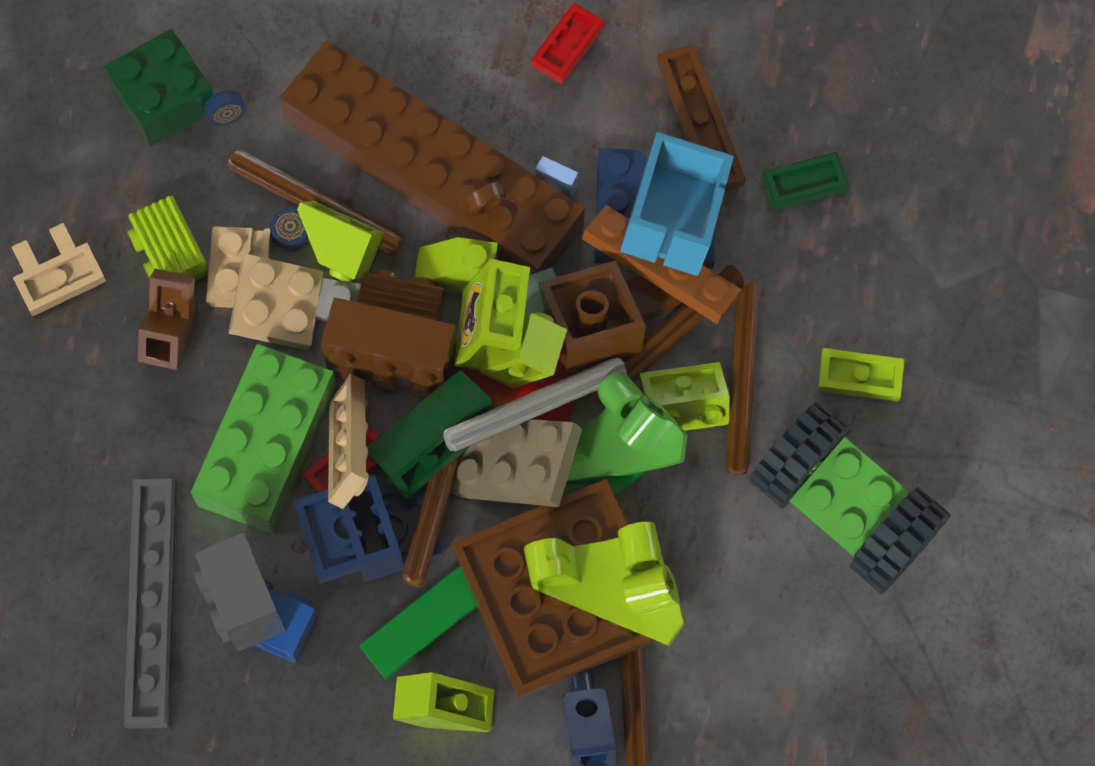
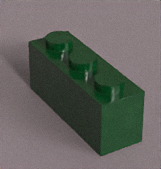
M459 370L367 446L368 457L378 472L407 500L470 447L467 446L458 451H450L443 438V432L450 427L495 409L489 396Z

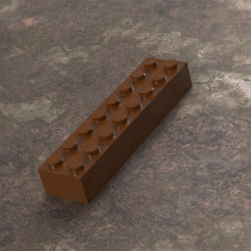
M326 40L279 97L285 120L463 238L498 243V260L530 267L529 275L551 267L553 268L584 227L585 208L328 40ZM499 182L506 193L504 202L487 214L478 217L472 216L464 204L467 197L489 183Z

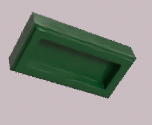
M837 152L769 169L761 173V180L773 212L845 193L849 188Z

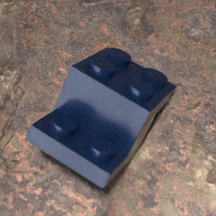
M373 474L369 476L363 492L359 496L354 495L344 509L328 502V490L294 500L293 504L319 583L322 584L357 571L361 572L363 581L366 583L404 570L424 499L422 488L405 500L391 484L379 488ZM439 537L437 538L432 560L444 556Z

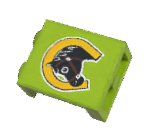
M489 259L464 288L454 366L480 371L487 345L517 351L521 347L530 267Z

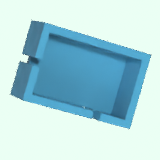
M656 132L620 252L654 263L657 257L663 258V266L698 276L711 244L734 156Z

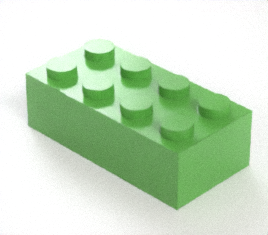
M256 344L191 490L197 506L275 534L327 413L329 402L336 392L337 384L334 372Z

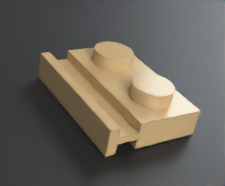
M212 227L206 294L208 307L233 308L242 257L246 253L270 259L272 242L270 228H264V231L253 230V228Z

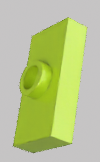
M823 348L817 391L899 402L902 390L904 359Z

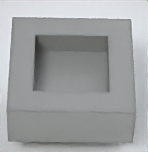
M323 278L316 310L317 321L327 322L334 297L357 302L361 284Z

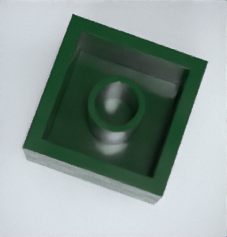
M172 28L103 66L112 90L149 147L206 116L204 105L213 96L212 88Z

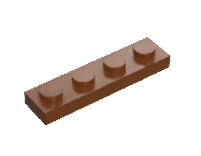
M607 205L585 229L582 240L716 324H719L736 302L742 290L703 265L699 275L695 276L663 266V258L657 257L654 263L620 252L629 219Z

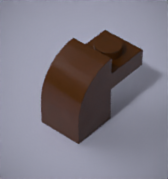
M156 268L152 272L149 286V311L138 329V362L175 370L179 368L188 350L197 316L198 301L194 300V276Z

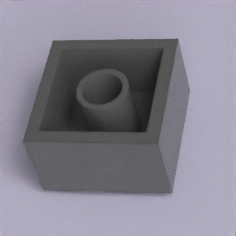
M244 532L194 553L199 567L192 569V572L207 604L209 605L214 602L216 605L209 608L208 611L223 643L232 641L237 652H240L286 632Z

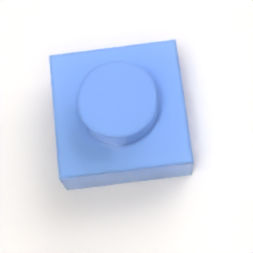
M542 156L535 169V176L572 199L578 188V172Z

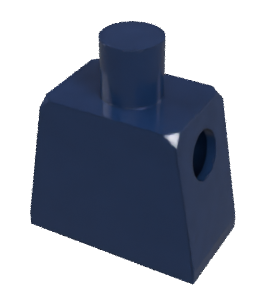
M577 673L567 679L569 693L562 695V713L570 766H615L616 747L606 690L602 688L595 689L591 673Z

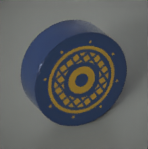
M226 90L211 96L205 103L204 110L212 125L225 126L239 120L245 114L246 106L240 93Z
M285 208L273 216L270 230L273 240L278 246L287 250H295L303 247L309 241L297 208Z

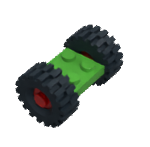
M815 402L805 412H802L797 420L791 423L786 432L775 441L774 446L767 451L764 459L756 466V470L751 474L749 481L780 508H785L789 503L793 504L849 554L855 557L849 567L882 595L927 547L929 542L945 525L951 514L921 488L916 487L911 493L846 439L850 428L819 402Z

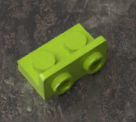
M720 362L639 373L640 387L645 397L654 400L664 407L684 431L728 425L729 392Z

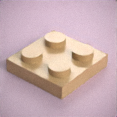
M244 253L240 265L228 334L308 351L312 343L323 271Z

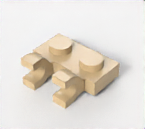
M64 223L49 229L61 255L40 265L27 240L12 246L24 271L14 276L13 279L32 316L106 282L88 243L75 247Z

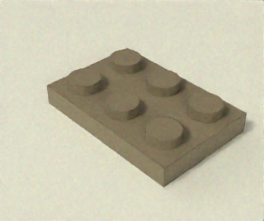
M530 419L474 443L460 455L450 492L458 498L559 507L582 428L574 422Z

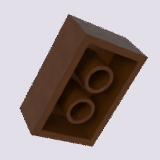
M334 297L321 339V346L327 369L333 371L335 377L346 380L350 374H353L361 379L370 380L378 388L394 390L395 387L411 390V393L417 397L426 399L452 376L457 343L455 325Z

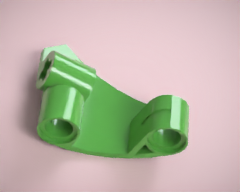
M624 372L613 373L607 376L599 385L597 395L606 408L599 416L582 428L567 481L628 475L682 463L685 459L688 435L664 407L654 400L645 397Z

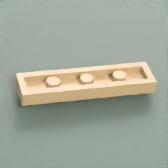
M353 374L348 376L329 402L328 502L344 509L354 495L359 496L363 492L369 478V474L366 472L368 448L366 447L365 435L368 423L365 422V410L368 400L365 399V380Z

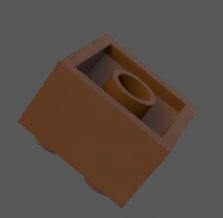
M616 261L539 282L545 314L554 319L553 323L567 329L559 355V360L565 374L593 367L611 358H624L642 352L646 325Z

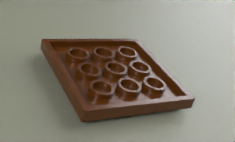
M607 479L563 496L559 507L539 506L451 543L518 700L567 680L577 673L588 671L656 641L533 589L531 586L524 547L529 543L542 539L557 538L572 546L586 545L618 538L619 529L628 525Z

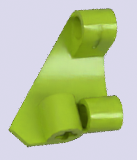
M638 522L619 529L618 538L597 543L572 546L561 539L548 538L534 541L524 547L531 586L535 590L670 646L685 625L675 579L669 567L664 565L656 526L653 522Z

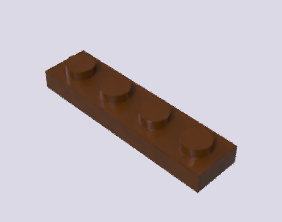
M692 44L657 54V64L686 141L734 156L725 191L744 186L746 178L695 45Z

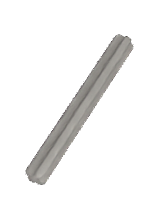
M611 358L450 427L443 432L446 446L450 451H458L598 390L600 383L607 376L616 372L627 374L624 362L620 358Z

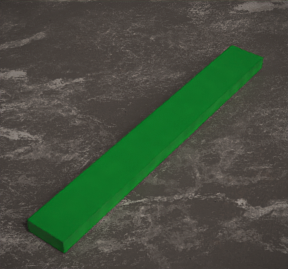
M646 471L614 477L567 481L562 497L607 479L615 498H617L646 475ZM459 566L359 645L362 652L386 681L478 608L461 567Z

